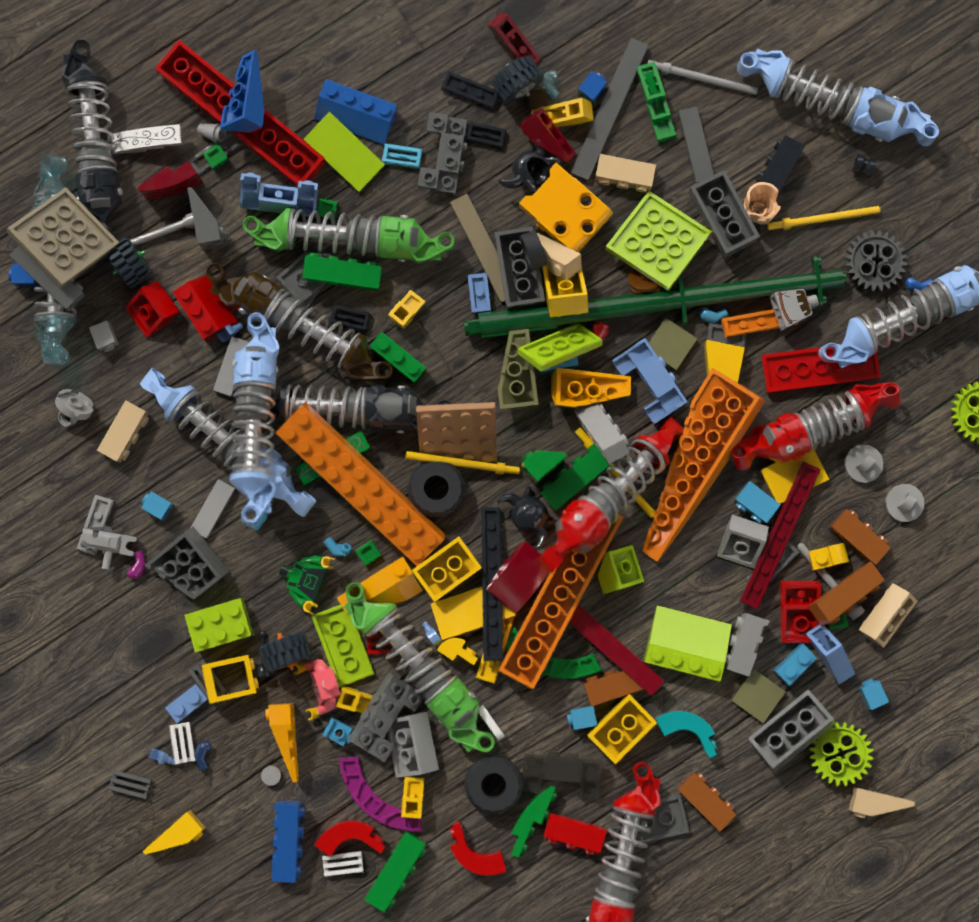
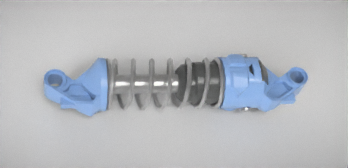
M966 265L955 267L953 271L934 279L932 284L927 283L926 288L922 290L914 289L910 300L906 296L901 295L902 310L898 311L896 305L888 301L887 307L890 315L885 317L881 309L876 307L874 313L877 322L872 323L866 314H862V317L856 316L851 318L848 322L842 344L828 343L822 346L818 353L820 359L824 362L838 363L840 368L849 364L862 363L877 352L878 346L888 348L891 339L895 342H901L904 333L914 336L917 327L927 330L930 321L939 324L945 316L954 317L974 309L975 306L979 305V271ZM912 322L914 324V331H906L904 325ZM917 322L926 324V326H921ZM899 328L901 330V337L896 339L891 335V331ZM886 334L888 342L886 345H883L877 338ZM827 348L832 349V357L826 355Z
M253 313L248 317L247 328L254 338L249 344L237 351L232 360L233 389L235 391L233 396L236 398V406L232 410L238 413V418L240 419L234 421L232 425L237 428H245V435H235L231 439L234 442L245 443V449L231 452L233 456L244 457V464H236L230 467L233 470L230 474V483L243 493L249 501L242 510L241 516L243 524L248 527L257 525L264 513H271V501L276 488L273 483V474L266 468L270 467L274 462L273 458L267 455V453L274 449V445L267 439L271 438L275 433L268 425L275 419L269 410L275 406L272 394L276 390L279 345L275 338L276 328L269 327L266 319L260 313ZM258 321L261 323V326L254 327L251 323ZM261 427L269 429L271 433L268 436L261 437ZM261 441L269 444L270 449L260 452ZM260 456L269 459L270 462L267 465L260 466ZM248 512H252L256 515V518L248 520L245 515Z
M151 368L140 382V385L148 392L156 395L160 406L164 409V418L172 423L184 416L185 418L180 423L179 429H183L189 421L196 426L190 435V439H193L200 430L208 436L202 443L201 448H205L211 440H214L220 446L213 453V457L219 454L224 458V466L229 465L231 467L236 464H244V457L233 456L231 452L245 449V443L234 442L231 438L235 435H242L241 432L245 435V429L233 432L235 427L232 425L228 433L223 427L233 423L234 420L222 423L224 412L220 410L211 414L212 402L207 401L200 404L201 393L191 385L180 388L168 387L164 381L165 377L156 369ZM198 396L197 402H196V404L194 405L193 402L195 401L196 397ZM205 405H209L207 414L200 410ZM217 414H221L218 423L211 419ZM261 445L260 452L266 451L269 448H267L265 445ZM273 449L267 455L273 458L274 462L266 469L273 474V483L276 487L274 497L285 500L295 513L305 517L316 503V500L305 491H302V493L295 491L291 481V466L283 461L282 455ZM260 456V466L267 465L270 462L269 459Z

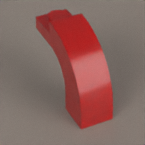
M345 820L328 828L318 839L315 846L331 856L338 845L347 839L362 840L379 853L383 851L386 844L383 843L385 840L376 833L374 836L371 834L375 828L373 825L360 820Z
M457 821L452 824L453 828H450L451 836L457 842L450 844L455 858L463 867L481 875H495L506 872L501 850L488 854H480L473 851L465 840L461 822Z

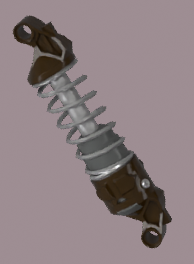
M212 263L207 267L206 274L213 285L210 292L220 297L229 308H235L241 314H246L247 316L253 313L262 314L267 323L276 328V332L279 330L288 332V339H291L294 333L300 330L306 334L300 344L301 347L305 345L310 336L318 341L313 354L318 352L322 344L331 349L326 357V362L330 360L335 351L341 354L342 357L338 367L351 379L362 380L372 386L375 380L385 381L393 376V368L388 362L371 361L367 338L364 334L357 333L355 335L354 329H350L341 336L342 322H336L328 329L330 324L329 314L321 316L316 321L318 313L316 307H311L307 310L303 299L296 300L292 298L291 292L285 293L283 287L269 280L268 277L252 272L238 278L229 279L225 269L220 264ZM220 269L221 274L218 277H212L213 270ZM314 310V316L311 320L307 315ZM324 318H327L325 327L321 326L319 323ZM339 325L338 334L333 333L332 330ZM352 332L350 342L345 340V338ZM383 366L390 369L389 374L386 376L379 374V370Z

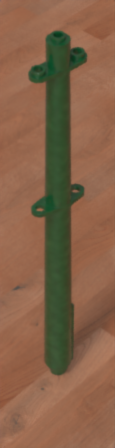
M816 255L811 257L812 273L689 288H683L682 276L680 275L676 280L677 289L664 290L657 293L648 292L639 295L632 294L588 300V313L550 317L548 305L478 313V319L464 321L465 336L481 334V338L508 335L510 331L529 329L530 332L557 328V325L679 308L682 326L684 327L687 326L686 307L770 296L775 292L797 289H814L819 302L817 307L820 309L827 304L826 296L822 295V291L843 288L844 284L847 283L846 273H843L841 269L820 272L819 268H822L821 257Z

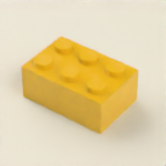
M547 265L542 266L543 284L550 317L588 313V295L582 269L566 281L552 274Z
M457 537L412 571L433 601L436 602L482 569V567L462 539Z
M627 694L587 736L616 764L657 722L630 694Z

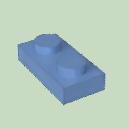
M487 273L468 275L472 314L491 312Z
M195 684L165 709L175 722L179 723L207 701L208 698L199 685Z

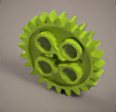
M975 382L973 387L971 384H968L966 389H960L962 395L955 394V398L958 401L951 402L955 408H951L949 411L955 414L950 419L956 420L952 426H959L957 433L963 431V439L970 436L969 442H973L976 438L977 444H979V383ZM969 398L976 400L975 407L969 404ZM969 416L974 418V426L968 424L967 419Z
M836 722L835 728L831 727L818 738V741L812 743L815 745V748H809V751L814 752V755L810 756L809 759H815L811 766H818L815 773L822 772V780L829 777V784L833 780H836V786L840 784V781H843L844 786H847V780L855 784L854 778L856 777L858 780H861L860 773L867 775V771L864 768H871V765L867 763L868 760H873V757L868 756V753L873 752V749H867L871 741H864L867 735L860 736L861 729H858L856 732L853 731V724L850 728H847L846 722L843 723L842 727ZM843 736H848L851 739L852 743L850 746L842 745L841 738ZM825 743L833 746L834 750L831 754L823 751ZM852 747H857V750L845 754L844 759L837 757L828 762L825 761V758L837 754L838 749L846 751ZM855 754L859 757L857 765H852L849 762L850 755ZM836 761L841 764L839 772L832 771V762Z

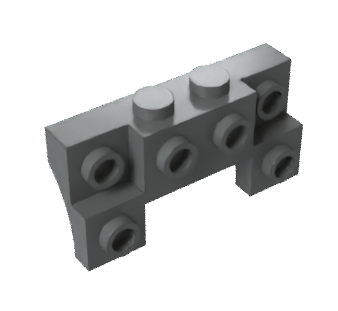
M429 112L427 132L439 134L441 139L436 169L420 168L419 188L456 196L459 172H463L464 161L461 160L462 153L466 154L467 142H464L467 120L448 117L446 114Z
M388 673L377 692L372 696L368 707L361 714L360 720L348 740L385 762L395 746L384 739L385 735L403 705L416 711L424 698L423 695L415 693V688Z

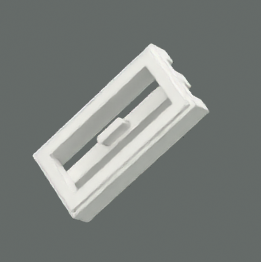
M190 723L169 725L175 764L195 761ZM182 727H185L189 758L186 756ZM175 728H178L182 759H179Z
M361 851L322 856L324 876L364 871ZM358 856V860L335 863L327 862V860ZM359 864V867L331 871L328 870V868Z

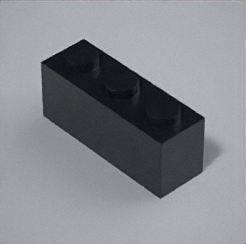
M787 135L784 136L783 140L778 139L773 148L776 150L774 156L769 155L764 164L767 166L765 172L760 171L755 181L774 185L778 189L779 194L805 145Z

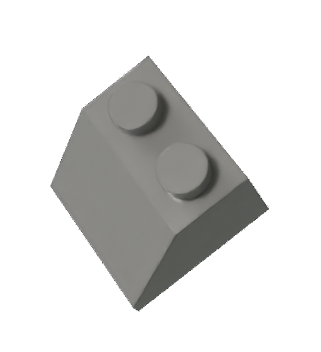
M732 515L726 527L717 556L754 568L766 543L769 527Z

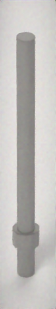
M655 62L657 70L663 74L668 75L671 73L756 95L758 91L757 87L671 66V63Z

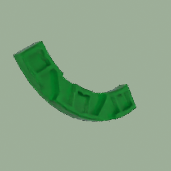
M516 628L510 630L505 647L507 651L511 648L518 634ZM592 653L577 659L550 657L541 675L560 679H574L593 675L602 670Z

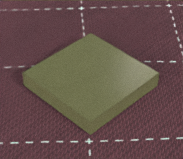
M665 318L649 344L658 357L661 356L666 365L676 371L697 338Z
M753 669L731 701L764 723L785 691Z

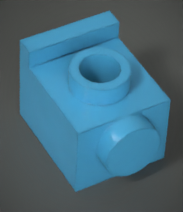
M332 717L322 736L344 746L345 743H350L348 738L352 733L353 727ZM337 729L342 730V736L339 737L336 735Z

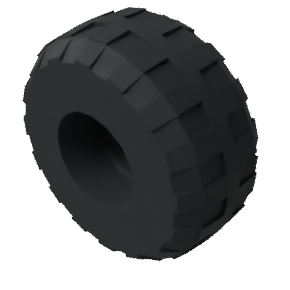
M425 462L419 465L410 476L408 482L409 499L414 507L426 516L439 518L450 515L463 502L465 496L464 478L460 471L450 463ZM435 477L444 479L448 484V493L440 500H432L425 493L427 482Z
M489 755L478 759L471 765L465 777L467 798L476 809L483 813L502 814L513 808L522 794L523 780L521 773L511 760L503 756ZM497 773L505 779L506 787L500 795L490 796L483 791L482 781L486 775Z

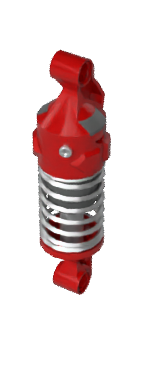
M877 383L872 386L856 384L853 389L845 392V402L840 396H836L837 407L831 399H828V408L820 402L819 409L811 406L808 412L803 409L802 414L796 412L793 414L786 413L780 415L776 421L769 424L755 426L748 436L732 449L734 466L738 470H746L751 466L756 456L773 460L779 464L790 460H800L805 454L815 450L817 445L825 446L826 441L832 443L835 438L841 439L843 434L849 436L852 431L865 430L870 427L873 415L879 405L896 408L901 404L900 387L896 383ZM851 420L856 425V429L852 426ZM844 423H846L849 428L848 432H846L843 429Z

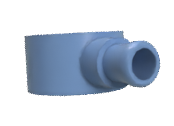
M241 323L233 326L228 325L225 327L226 330L217 333V336L222 343L226 342L231 337H234L243 328V325Z
M425 621L422 624L425 628V634L434 647H436L443 641L435 629Z
M152 748L148 758L158 760V763L175 765L174 758L168 756L163 751Z

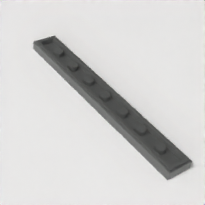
M633 38L630 39L571 171L572 175L586 181L589 180L637 73V66H640L648 48L647 44Z

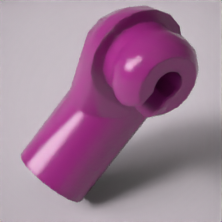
M143 551L134 553L135 564L127 572L130 579L139 578L146 569Z

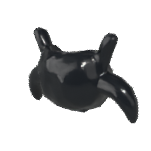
M531 141L536 152L523 151L514 161L512 167L514 178L510 180L499 179L498 182L509 189H516L523 185L529 187L535 193L537 186L541 185L546 179L549 166L555 163L560 164L561 160L558 158H545L546 150Z
M529 486L526 487L522 498L514 493L502 495L497 500V503L508 502L513 506L511 521L515 527L522 533H535L538 542L534 549L542 548L547 540L545 527L555 526L558 520H549L548 509L541 500L530 496L532 488Z

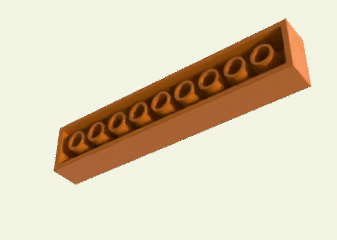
M306 401L277 430L276 434L416 566L444 540L445 533L426 515L414 507L405 495Z
M618 514V519L616 522L611 523L608 534L598 545H594L589 552L580 553L572 551L566 553L564 561L552 574H549L498 672L532 690L534 689L624 516Z

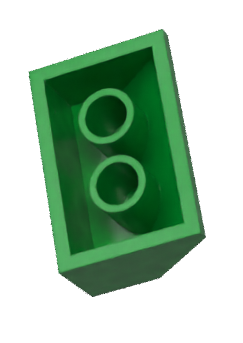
M537 450L532 453L530 451L522 458L521 469L537 485L561 465L567 455L563 452Z

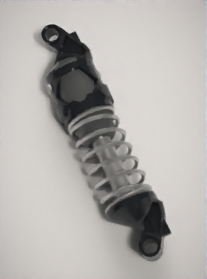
M282 384L272 394L275 406L269 411L274 415L275 419L268 426L272 429L279 428L306 401L318 414H327V422L330 425L333 414L339 415V426L341 428L345 419L348 423H352L353 428L356 427V424L362 425L364 429H370L371 432L383 433L385 430H396V433L411 431L418 435L416 406L426 405L412 389H405V386L386 388L385 385L373 384L372 387H365L364 389L361 387L358 392H353L348 387L342 400L340 389L337 386L332 390L329 399L328 390L324 385L320 388L318 397L316 396L315 388L310 385L304 398L303 389L299 384L294 388V391L290 384ZM298 389L300 392V398H296ZM310 390H312L313 398H309ZM323 390L325 392L326 399H321ZM336 391L338 399H334ZM442 400L438 402V404L436 405H447L451 403L447 400Z

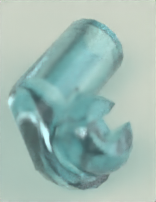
M555 70L547 71L544 74L543 88L546 89L552 99H555L560 94L554 86V82L558 77Z

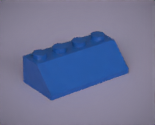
M326 79L318 98L314 120L320 122L330 112L352 134L385 146L398 109L396 104Z

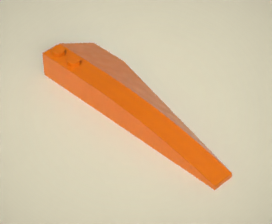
M714 368L711 369L691 402V409L688 417H686L685 427L682 435H680L679 445L674 453L665 480L666 484L663 492H661L660 502L657 511L655 510L654 520L649 528L642 552L657 562L694 513L731 457L732 449L741 441L766 401Z

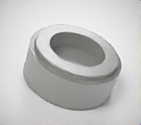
M272 765L267 766L261 773L262 781L269 786L277 784L281 779L280 769Z

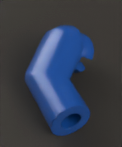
M910 277L905 281V285L909 291L914 292V289L922 290L926 288L927 283L932 284L933 281L929 279L921 283Z

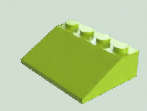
M656 606L643 662L721 682L732 625Z

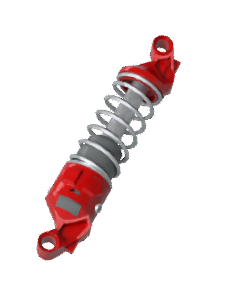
M670 417L660 428L661 431L651 436H637L632 441V447H627L628 450L633 451L636 458L633 460L628 453L626 455L627 458L621 457L616 460L618 468L610 466L607 469L609 478L600 476L598 478V487H589V494L587 496H581L580 499L573 501L563 511L562 517L555 525L558 536L557 544L551 548L549 547L537 560L551 574L564 561L566 553L572 551L587 553L594 545H598L608 534L611 523L617 521L618 513L625 512L627 503L635 502L636 494L644 492L645 484L653 482L654 474L661 473L668 466L669 457L667 452L672 441L674 442L684 430L674 418ZM620 460L626 461L629 465L623 469L620 465ZM615 470L620 475L615 479L610 471ZM643 472L652 474L648 481H645ZM604 479L609 483H602L601 480ZM637 482L643 484L640 490L636 491L633 483ZM625 491L634 494L631 500L627 501L624 494Z
M638 762L633 767V775L637 786L613 802L614 807L612 808L617 812H613L611 816L618 822L623 823V826H613L608 831L613 836L620 838V840L609 841L604 844L608 850L616 853V856H605L601 859L609 867L598 874L601 878L600 886L595 889L598 895L594 896L590 915L587 916L586 922H633L636 907L633 904L634 893L639 892L638 889H635V879L642 876L630 870L631 861L645 862L644 859L633 856L634 847H648L647 844L636 841L637 832H651L649 828L640 826L639 821L640 817L652 819L660 805L658 793L660 779L653 777L650 766L644 762ZM640 766L647 768V773L643 777L637 775V769ZM615 815H625V816H624V819H621V818H619V817H617V816H615ZM612 830H621V835ZM609 845H618V849H615ZM606 860H615V864H611Z

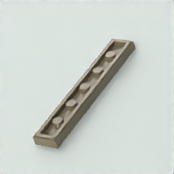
M465 194L451 201L450 204L485 273H487V277L500 302L503 303L505 299L497 251L469 196Z

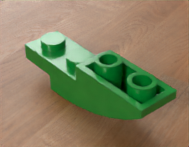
M551 784L537 794L521 812L511 831L512 834L518 836L511 855L519 858L520 853L524 855L528 843H525L527 836H532L535 829L533 821L541 824L542 820H547L550 812L547 809L550 802H554L557 795L554 785Z

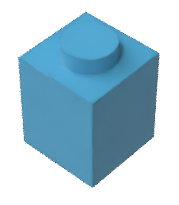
M152 491L150 494L147 493L141 502L143 504L142 509L163 521L174 506L173 503Z
M868 679L862 682L863 686L858 688L869 710L889 703L878 680Z
M593 706L571 709L570 714L567 715L568 724L573 726L574 730L597 725Z

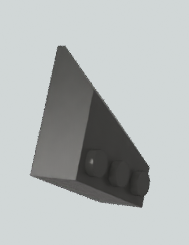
M194 526L181 534L144 565L159 573V576L163 579L166 578L175 584L176 588L193 600L229 573V570Z

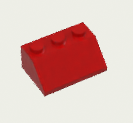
M207 275L188 281L173 291V294L206 343L215 338L217 333L225 331L226 326H233L238 323L230 308L220 297L210 292L213 285Z

